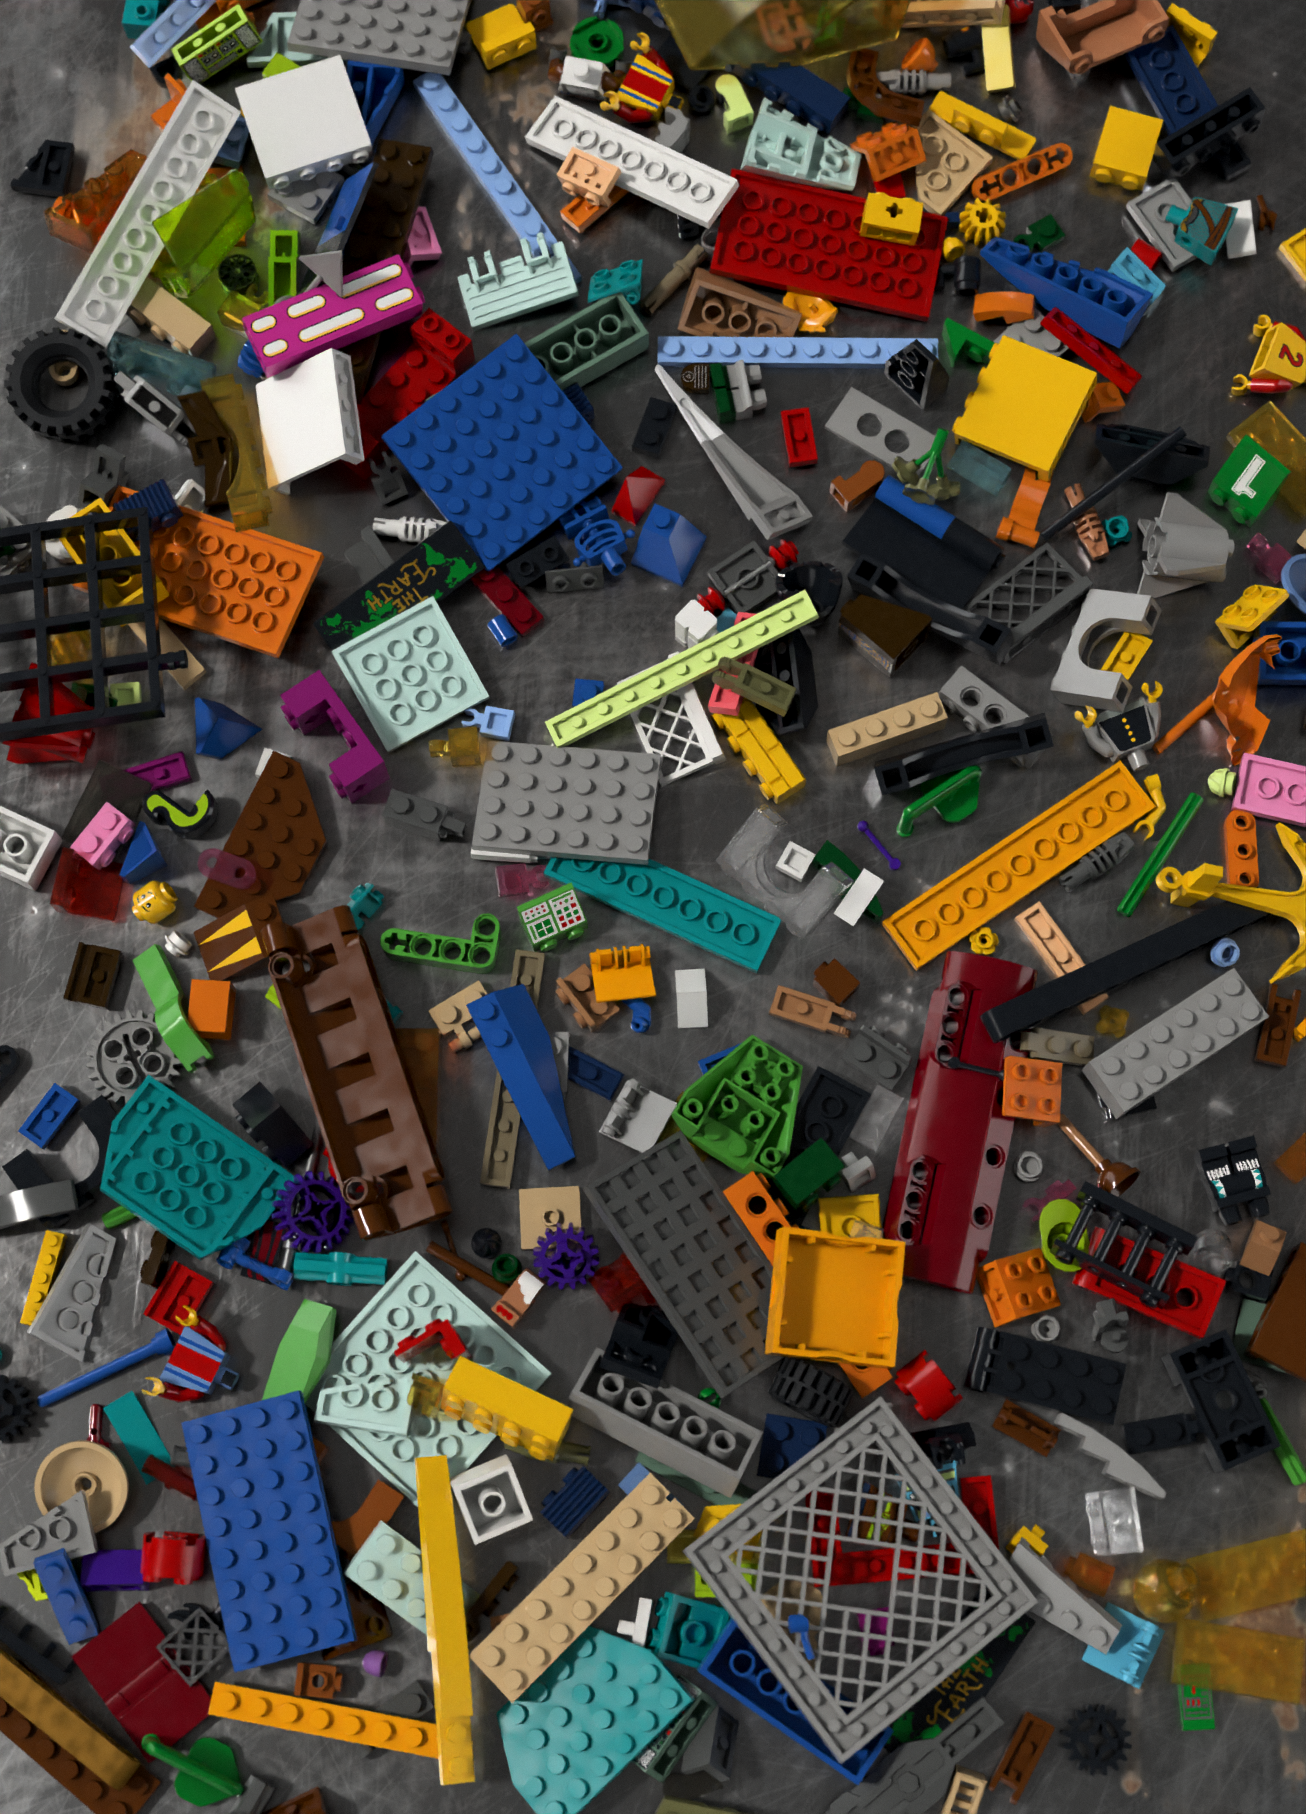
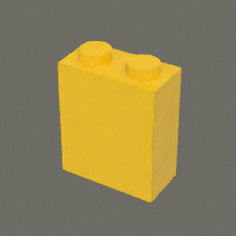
M1110 106L1089 177L1103 183L1111 182L1122 185L1129 190L1137 189L1142 191L1163 119Z

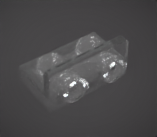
M1134 1488L1087 1493L1086 1511L1089 1515L1091 1544L1094 1548L1095 1556L1144 1551Z

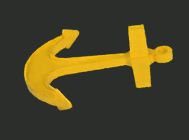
M1280 822L1275 827L1281 843L1301 871L1302 885L1298 891L1284 892L1219 883L1223 878V867L1204 863L1194 871H1187L1184 875H1181L1174 867H1166L1156 876L1158 888L1163 892L1171 893L1170 904L1190 907L1199 900L1204 901L1212 896L1278 915L1291 921L1300 935V944L1298 949L1281 964L1272 979L1269 980L1270 984L1290 977L1306 968V843L1300 838L1298 833ZM1166 876L1172 879V883L1166 880Z

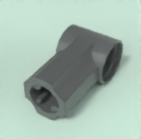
M251 1774L243 1788V1793L238 1796L228 1814H261L275 1788Z

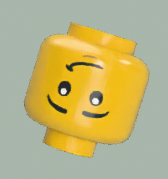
M150 881L133 894L134 906L132 911L140 921L146 920L151 924L159 923L175 911L177 895L167 882Z

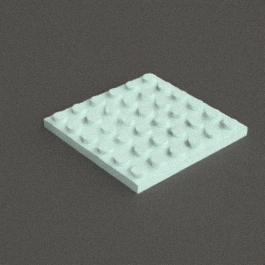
M415 1251L332 1343L330 1363L305 1404L316 1413L321 1389L357 1383L361 1385L378 1382L381 1379H396L418 1373L407 1437L329 1425L418 1507L415 1458L447 1455L449 1477H453L467 1471L498 1435L491 1432L488 1434L476 1430L472 1423L462 1418L461 1420L452 1419L441 1409L443 1387L457 1359L451 1360L440 1342L405 1363L400 1361L394 1354V1351L399 1348L397 1344L410 1335H414L416 1338L426 1332L424 1327L438 1318L442 1321L448 1319L454 1325L472 1358L469 1359L470 1361L536 1392L552 1373Z

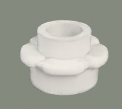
M174 930L170 936H165L167 942L165 947L170 953L176 957H179L181 954H189L188 950L192 947V943L183 934Z

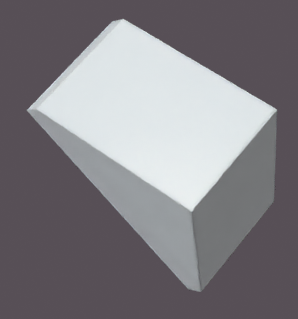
M705 969L675 970L678 1029L708 1028Z

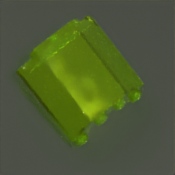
M231 169L220 179L215 174L207 172L193 196L152 221V225L163 242L164 247L149 274L153 278L159 277L164 289L174 297H191L256 221L252 195L248 189L249 182L242 172H238L237 169Z

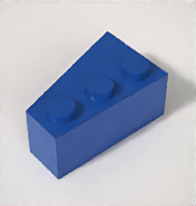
M348 60L346 72L369 139L373 145L405 84L403 68Z

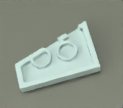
M418 1373L396 1379H381L378 1382L361 1385L357 1383L321 1389L314 1421L319 1424L407 1437Z

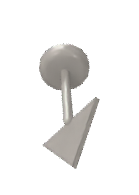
M342 250L299 257L317 275L304 292L318 287L324 281L341 298L343 297ZM282 296L276 300L274 305L294 296Z

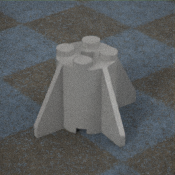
M1167 492L1160 517L1154 518L1156 522L1146 519L1138 520L1137 524L1144 535L1142 551L1148 552L1147 560H1142L1144 572L1137 594L1150 595L1154 599L1205 582L1222 583L1225 580L1227 558L1231 557L1234 552V540L1228 539L1226 527L1178 493Z

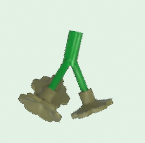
M938 428L931 449L919 459H913L908 462L902 457L897 456L892 463L898 479L906 484L902 493L916 503L933 505L936 498L938 500H947L950 496L960 494L961 483L948 480L947 474H944L941 452L949 434V431L946 429ZM929 459L923 478L919 479L915 472L921 468L923 462ZM936 461L938 471L936 476L937 484L930 485L929 477Z

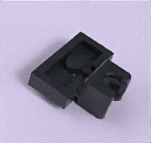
M969 1422L909 1433L925 1455L932 1459L933 1465L938 1470L942 1469L943 1463L949 1460L956 1461L958 1465H964L966 1463L964 1451L969 1447L976 1446L975 1434Z

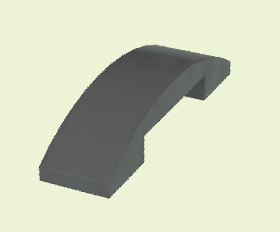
M70 1179L39 1185L0 1196V1229L46 1216L54 1217L79 1210L74 1180Z

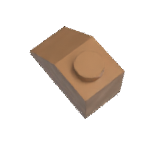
M1255 1219L1240 1265L1269 1276L1281 1252L1287 1232Z

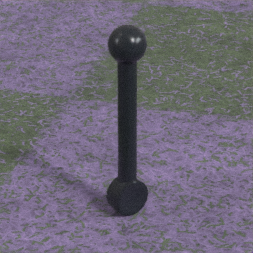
M951 1057L948 1060V1067L952 1070L959 1067L995 1076L1004 1081V1070L996 1071L960 1062V1059L957 1057Z

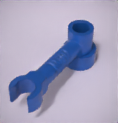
M245 1237L223 1248L216 1259L218 1264L227 1269H232L235 1263L269 1279L271 1283H274L283 1290H288L293 1282L291 1279L293 1274L289 1271L277 1267L273 1268L246 1255L245 1252L250 1246V1242Z

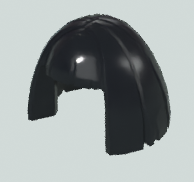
M808 561L807 564L803 562L802 565L799 563L792 564L790 568L782 569L775 579V587L780 601L806 590L819 618L805 626H819L826 621L838 603L843 584L842 574L838 568L835 569V566L829 563L823 565L819 561Z

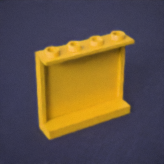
M1003 335L999 344L994 343L990 351L989 359L991 360L987 368L983 367L978 375V386L975 392L971 391L967 396L964 405L966 410L963 416H958L952 428L955 444L959 445L961 440L1036 470L1038 471V478L1049 482L1097 385V372Z

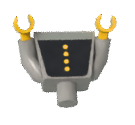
M1155 680V690L1149 693L1148 684L1146 682L1143 683L1141 689L1148 696V699L1145 700L1144 697H1140L1127 702L1123 712L1107 710L1097 714L1093 707L1086 705L1085 708L1088 713L1084 718L1082 712L1077 710L1074 715L1076 720L1084 723L1082 729L1089 747L1102 756L1110 758L1114 763L1128 758L1134 772L1149 766V761L1144 752L1152 748L1156 738L1159 736L1161 706L1158 697L1163 692L1162 685Z

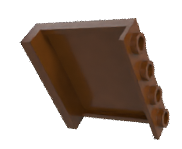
M1301 1242L1292 1248L1243 1355L1252 1360L1261 1358L1306 1382V1244Z

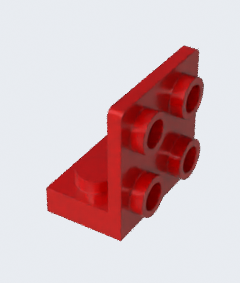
M440 1318L424 1327L426 1332L415 1338L414 1335H410L397 1344L399 1348L394 1351L395 1356L405 1363L440 1342L451 1360L455 1358L458 1360L459 1356L468 1360L472 1358L454 1325L448 1319L442 1321Z

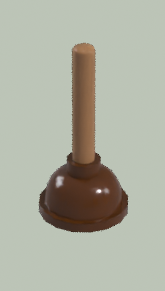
M1063 1113L1060 1114V1123L1057 1125L1096 1167L1095 1172L1099 1175L1096 1186L1117 1197L1122 1195L1140 1176L1139 1169L1136 1167L1132 1168L1123 1162L1112 1163L1108 1158L1104 1159Z

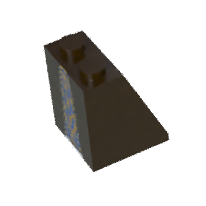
M860 594L855 601L850 599L841 608V618L838 621L840 623L838 635L890 678L927 640L933 618L921 612Z

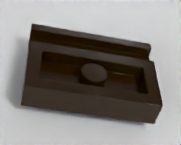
M79 942L63 999L107 1010L123 953L119 950Z

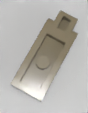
M1031 1028V1032H1021L1020 1051L1029 1052L1031 1059L1085 1067L1089 1061L1094 1059L1095 1036L1045 1028Z

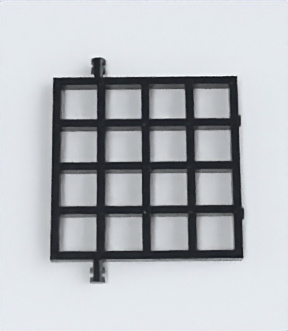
M148 507L101 514L91 512L87 516L0 528V547L31 542L33 569L32 572L0 576V595L34 590L35 620L1 624L0 643L36 638L37 668L0 674V692L38 686L40 718L0 724V742L166 717L162 671L188 668V657L186 650L161 654L152 516ZM139 526V556L100 561L99 532ZM85 534L87 563L47 569L45 540ZM142 573L144 603L103 609L102 579ZM88 582V612L49 617L48 587ZM145 621L147 652L106 658L105 627ZM91 630L92 660L52 666L50 635ZM148 670L150 702L109 707L108 676ZM93 678L95 710L55 715L53 684Z

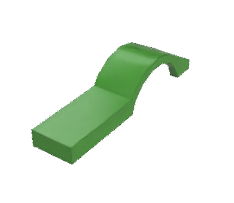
M154 944L132 961L156 1008L155 1022L161 1036L186 1070L193 1073L197 1070L194 1065L196 1060L202 1056L211 1060L215 1055L209 1043L202 1039L188 1022L181 1004L182 998L185 996L183 989L162 947Z

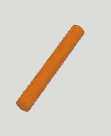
M1214 692L1153 744L1152 749L1155 753L1160 755L1214 707L1212 701Z

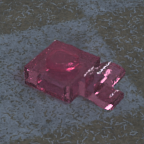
M1257 533L1246 547L1260 558L1255 566L1277 584L1281 580L1282 568L1292 556L1278 543L1271 548L1265 537Z
M1058 1179L1044 1190L1047 1195L1043 1199L1029 1198L1021 1207L1025 1209L1029 1205H1035L1038 1208V1214L1031 1220L1033 1222L1039 1221L1043 1208L1049 1202L1056 1199H1065L1077 1188L1070 1179L1063 1184Z

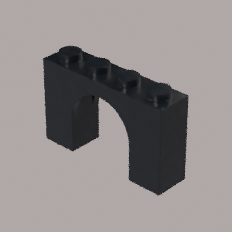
M103 1095L77 1112L95 1137L99 1146V1160L96 1168L86 1179L74 1184L79 1210L89 1206L95 1200L94 1196L100 1192L111 1125L118 1115L112 1104ZM28 1149L2 1166L18 1191L55 1182L35 1154ZM72 1212L54 1217L39 1218V1221L49 1229L52 1226L57 1228L68 1221L70 1218L68 1215Z

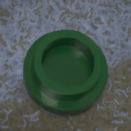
M512 1254L499 1255L492 1265L493 1277L500 1283H512L522 1273L520 1260Z

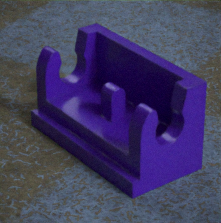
M142 1549L98 1550V1552L82 1556L80 1585L86 1592L149 1591V1582L143 1581V1574L140 1573Z

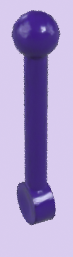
M860 821L857 825L858 830L865 832L889 861V868L894 871L898 870L901 865L900 860L890 855L870 831L869 824L866 821Z

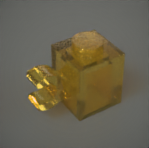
M254 283L249 286L245 297L232 290L217 311L222 325L247 339L242 318L262 310L261 307L268 303V291L265 290L260 297L254 296L258 291Z
M477 726L448 729L449 741H428L431 758L450 756L453 767L482 765Z

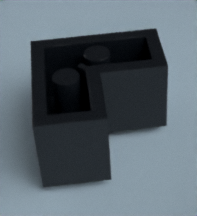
M260 1081L232 1104L239 1112L235 1117L256 1143L262 1140L266 1144L262 1150L273 1163L279 1159L287 1168L314 1145Z

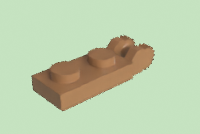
M778 985L769 1012L771 1016L823 1033L827 1031L832 1035L849 1038L851 1031L843 1026L829 1023L831 1015L833 1014L847 1021H855L857 1015L855 1012L835 1006L833 1002Z

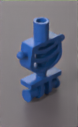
M597 495L586 503L581 501L579 503L580 509L575 511L572 508L558 519L560 526L565 530L567 538L570 540L576 537L574 543L579 558L573 560L574 566L579 567L583 562L588 566H597L604 563L612 575H619L626 569V564L620 557V554L628 550L625 539L633 538L635 531L630 529L622 533L618 522L609 519L607 508L604 504L602 505Z

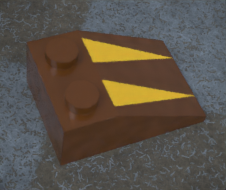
M273 894L246 903L193 932L210 980L230 981L268 967L269 957L260 930L269 924L284 922L278 902Z

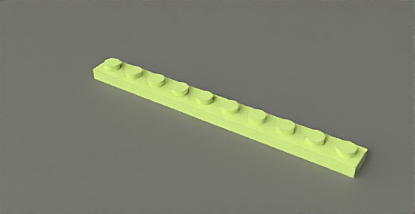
M803 590L549 719L545 724L556 747H565L719 669L718 662L721 657L725 656L732 660H737L818 619L819 616L806 590Z

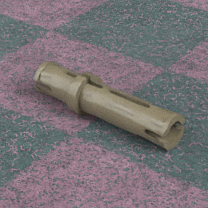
M696 244L682 260H677L673 264L674 268L639 301L640 307L645 306L643 310L647 314L652 315L685 280H689L693 276L692 272L696 267L708 258L707 252L702 254L701 252L704 249Z

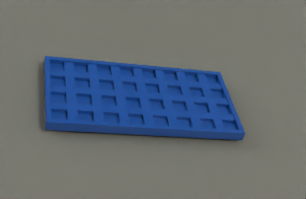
M294 1391L182 1422L234 1673L358 1640L302 1391Z

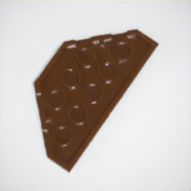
M273 750L194 908L218 919L246 903L273 894L276 901L301 894L327 841L299 762Z

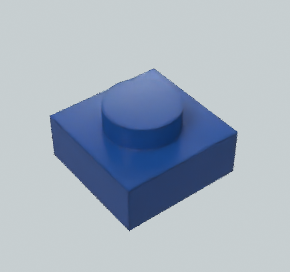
M575 678L572 708L603 693L604 681Z

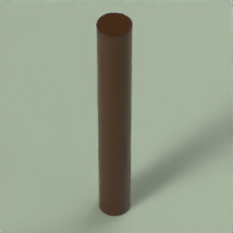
M432 1240L425 1250L502 1296L510 1288L509 1285L498 1282L492 1275Z

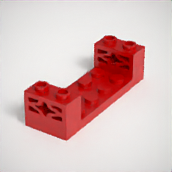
M428 308L410 327L414 343L362 398L361 405L357 404L364 461L355 465L342 459L339 460L364 480L373 473L368 465V458L371 457L374 463L379 465L383 462L381 452L385 451L388 455L392 452L381 436L426 402L425 399L438 393L456 380L475 361L472 340L431 308Z

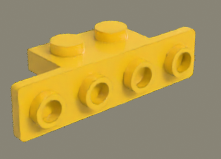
M943 91L937 94L929 108L930 111L953 128L1017 160L1029 155L1036 142L1035 137Z

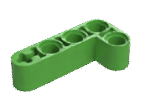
M486 913L479 915L475 919L470 940L390 928L382 934L380 945L385 956L393 961L476 974H488L496 966L502 934L498 919L494 915ZM491 924L495 927V931L491 935H482L480 933L481 927ZM398 939L400 945H396L395 950H391L389 944H394L395 940ZM423 943L432 946L431 951L426 955H420L416 952L418 946ZM406 947H410V953H408ZM451 948L461 950L460 956L452 960L445 957L446 952ZM481 952L490 955L489 961L484 964H478L474 959Z

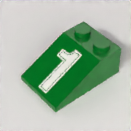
M1246 434L1217 473L1207 492L1216 504L1223 505L1232 512V516L1236 521L1246 524L1251 528L1273 505L1291 471Z

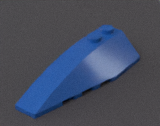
M994 236L980 252V255L1021 292L1034 295L1036 298L1035 302L1046 310L1051 311L1054 307H1057L1088 333L1118 348H1121L1131 337L1153 297V293L1106 270L1095 267L1094 271L1080 267V262L1071 259L1069 263L1053 259L1054 254L1044 251L1043 253L1029 252L1028 246Z
M520 984L493 991L467 1004L466 1006L548 1171L575 1158L551 1039L525 985Z

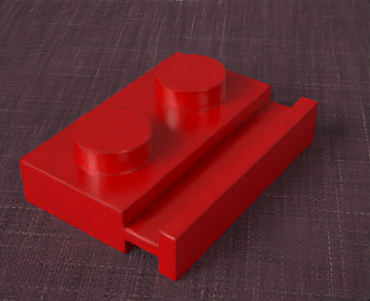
M174 1260L143 1314L181 1335L185 1326L176 1320V1316L181 1320H185L189 1317L190 1313L182 1306L187 1305L197 1313L214 1282Z

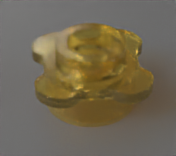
M1109 1005L1102 1006L1099 1011L1101 1019L1096 1025L1097 1031L1101 1034L1106 1032L1114 1034L1117 1038L1123 1037L1126 1033L1124 1026L1129 1018L1127 1010L1111 1008ZM1110 1019H1114L1115 1024H1111Z

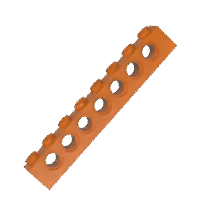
M751 1171L722 1192L773 1266L776 1239H770L767 1236V1225L776 1221L783 1227H799L797 1224L790 1226L784 1216L789 1214L779 1198L773 1201L767 1192L772 1187L764 1175L760 1173L756 1176L754 1171ZM754 1196H761L766 1201V1208L760 1214H754L749 1209V1201ZM838 1363L861 1398H864L893 1378L889 1372L892 1368L885 1369L868 1366L860 1368L851 1364Z

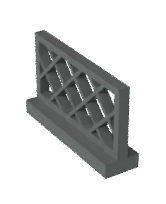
M1046 543L967 603L962 610L971 612L976 607H989L988 618L991 619L992 608L1009 609L1008 620L992 619L1010 629L1015 627L1011 630L1014 643L1002 661L1006 664L1081 606L1083 600L1087 597L1089 589L1093 588V582L1086 575L1082 577L1059 553ZM1047 554L1054 561V568L1037 567V560ZM1020 573L1033 574L1032 585L1015 584V577ZM1036 574L1053 575L1052 586L1035 585ZM1056 575L1070 576L1075 582L1068 587L1056 586ZM998 590L1011 591L1010 602L993 601V595ZM1014 591L1031 592V602H1013ZM1035 592L1052 593L1049 602L1042 604L1034 603ZM1013 609L1030 610L1029 617L1024 621L1012 620Z

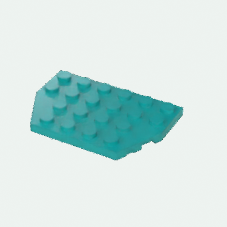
M148 1075L112 1121L100 1191L187 1252L202 1260L260 1230L276 1209L272 1206V1203L276 1200L282 1201L276 1192L279 1189L286 1190L284 1182L287 1180L294 1182V1175L277 1163H273L270 1158Z
M589 1625L513 1703L509 1700L496 1713L513 1785L537 1814H579L695 1699L653 1650Z

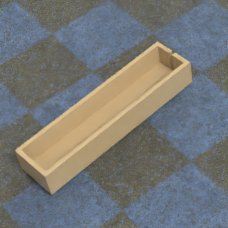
M651 1473L468 1655L512 1703L695 1519L676 1498L671 1502L666 1498L670 1492Z

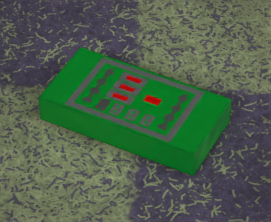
M1209 1663L1175 1665L1182 1731L1215 1729Z

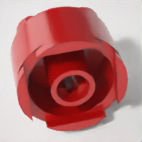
M924 1349L896 1372L898 1378L894 1382L905 1396L908 1397L912 1394L918 1402L914 1407L925 1421L932 1418L936 1422L964 1398L960 1393L956 1396L953 1395L952 1392L956 1387L935 1361L931 1359L927 1362L925 1360L929 1354Z
M155 1531L144 1533L140 1573L143 1574V1581L161 1582L162 1578H174L173 1583L179 1585H191L193 1581H199L200 1577L204 1575L206 1537L198 1538L199 1534L177 1531H164L162 1537H155Z

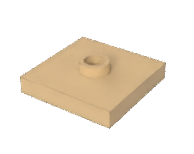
M580 1186L519 1189L522 1251L534 1250V1247H540L537 1244L538 1236L547 1238L545 1234L546 1228H550L555 1232L557 1223H561L563 1229H567L569 1223L572 1222L573 1230L575 1231L582 1227ZM570 1239L571 1241L575 1242L576 1244L579 1243V1242H577V1241H575V1240H573V1239ZM556 1241L548 1249H554L557 1244Z

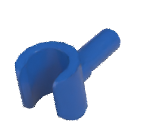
M801 1614L789 1615L788 1626L790 1633H800L807 1659L815 1658L809 1640L808 1619Z

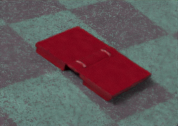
M139 1601L71 1657L147 1762L151 1764L157 1758L142 1749V1739L148 1734H155L159 1737L161 1743L169 1747L173 1746L209 1716L211 1696L199 1680L190 1687L179 1673L171 1668V1664L156 1648L166 1636ZM165 1648V1653L170 1659L176 1660L177 1651L174 1648ZM180 1665L182 1673L186 1677H191V1669L188 1665Z

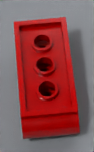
M1094 1227L1089 1239L1088 1255L1093 1257L1106 1230ZM1117 1235L1104 1263L1119 1270V1267L1125 1264L1135 1242ZM1147 1247L1135 1270L1134 1278L1147 1284L1149 1278L1154 1277L1164 1254ZM1176 1259L1161 1291L1170 1296L1162 1309L1144 1305L1140 1302L1139 1297L1084 1269L1076 1271L1072 1284L1107 1300L1114 1298L1116 1304L1193 1337L1203 1339L1226 1280ZM1180 1289L1187 1290L1191 1294L1192 1301L1189 1306H1182L1178 1303L1176 1296Z

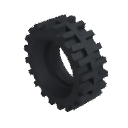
M53 327V332L47 334L40 330L36 332L38 338L32 341L26 338L22 341L25 347L20 352L15 349L12 353L15 357L13 365L7 364L5 370L9 373V380H4V387L9 391V396H7L8 403L13 406L17 417L46 439L51 437L57 442H64V438L79 441V436L86 433L89 436L95 434L93 428L98 424L104 427L107 423L104 419L108 412L114 413L116 409L113 401L114 398H119V391L116 388V382L113 380L117 375L113 369L114 364L101 347L86 334L82 336L76 330L70 328L68 332L62 331L59 327ZM68 361L78 364L84 369L88 377L89 389L86 398L79 406L70 411L59 412L49 409L43 404L39 396L38 385L42 374L48 367L57 362Z

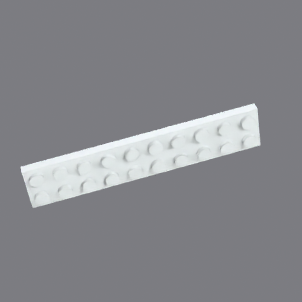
M192 80L56 314L55 320L70 329L76 330L82 336L86 334L102 349L106 348L241 111Z

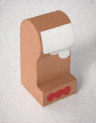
M526 1268L503 1297L491 1308V1311L515 1329L535 1303L536 1298L542 1292L547 1282L532 1270Z

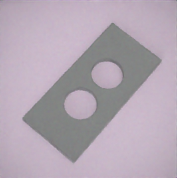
M853 387L849 389L824 427L826 430L892 469V463L897 456L902 457L908 462L913 459H919L931 449L935 435ZM870 415L880 420L882 429L877 435L868 437L859 432L857 423L864 416ZM892 432L904 433L908 437L910 445L905 451L894 453L885 445L887 435ZM929 459L923 462L921 468L915 472L918 477L928 464Z

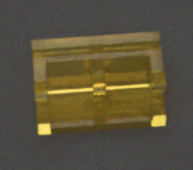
M413 1373L411 1377L413 1383L407 1397L408 1405L411 1406L413 1404V1408L417 1409L420 1402L423 1405L422 1414L426 1415L427 1418L436 1420L441 1407L444 1385Z

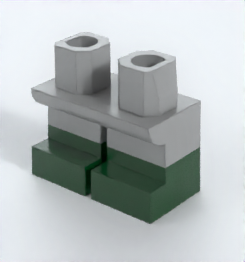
M743 360L726 366H721V363L710 364L709 377L719 425L752 418V411L767 407L764 389L749 390V385L762 383L759 365L744 366Z

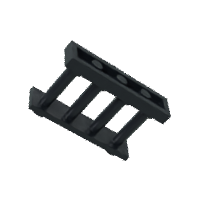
M1085 1181L1076 1198L1077 1201L1081 1202L1082 1209L1066 1241L1063 1242L1056 1238L1050 1252L1055 1254V1258L1066 1265L1074 1264L1139 1297L1140 1302L1144 1305L1162 1309L1170 1296L1161 1292L1175 1260L1178 1255L1184 1254L1188 1256L1198 1237ZM1099 1211L1109 1216L1110 1223L1092 1257L1076 1249L1093 1213ZM1127 1225L1137 1230L1138 1237L1120 1271L1104 1262L1121 1227ZM1155 1239L1165 1244L1167 1250L1150 1285L1134 1278L1133 1275L1149 1241Z

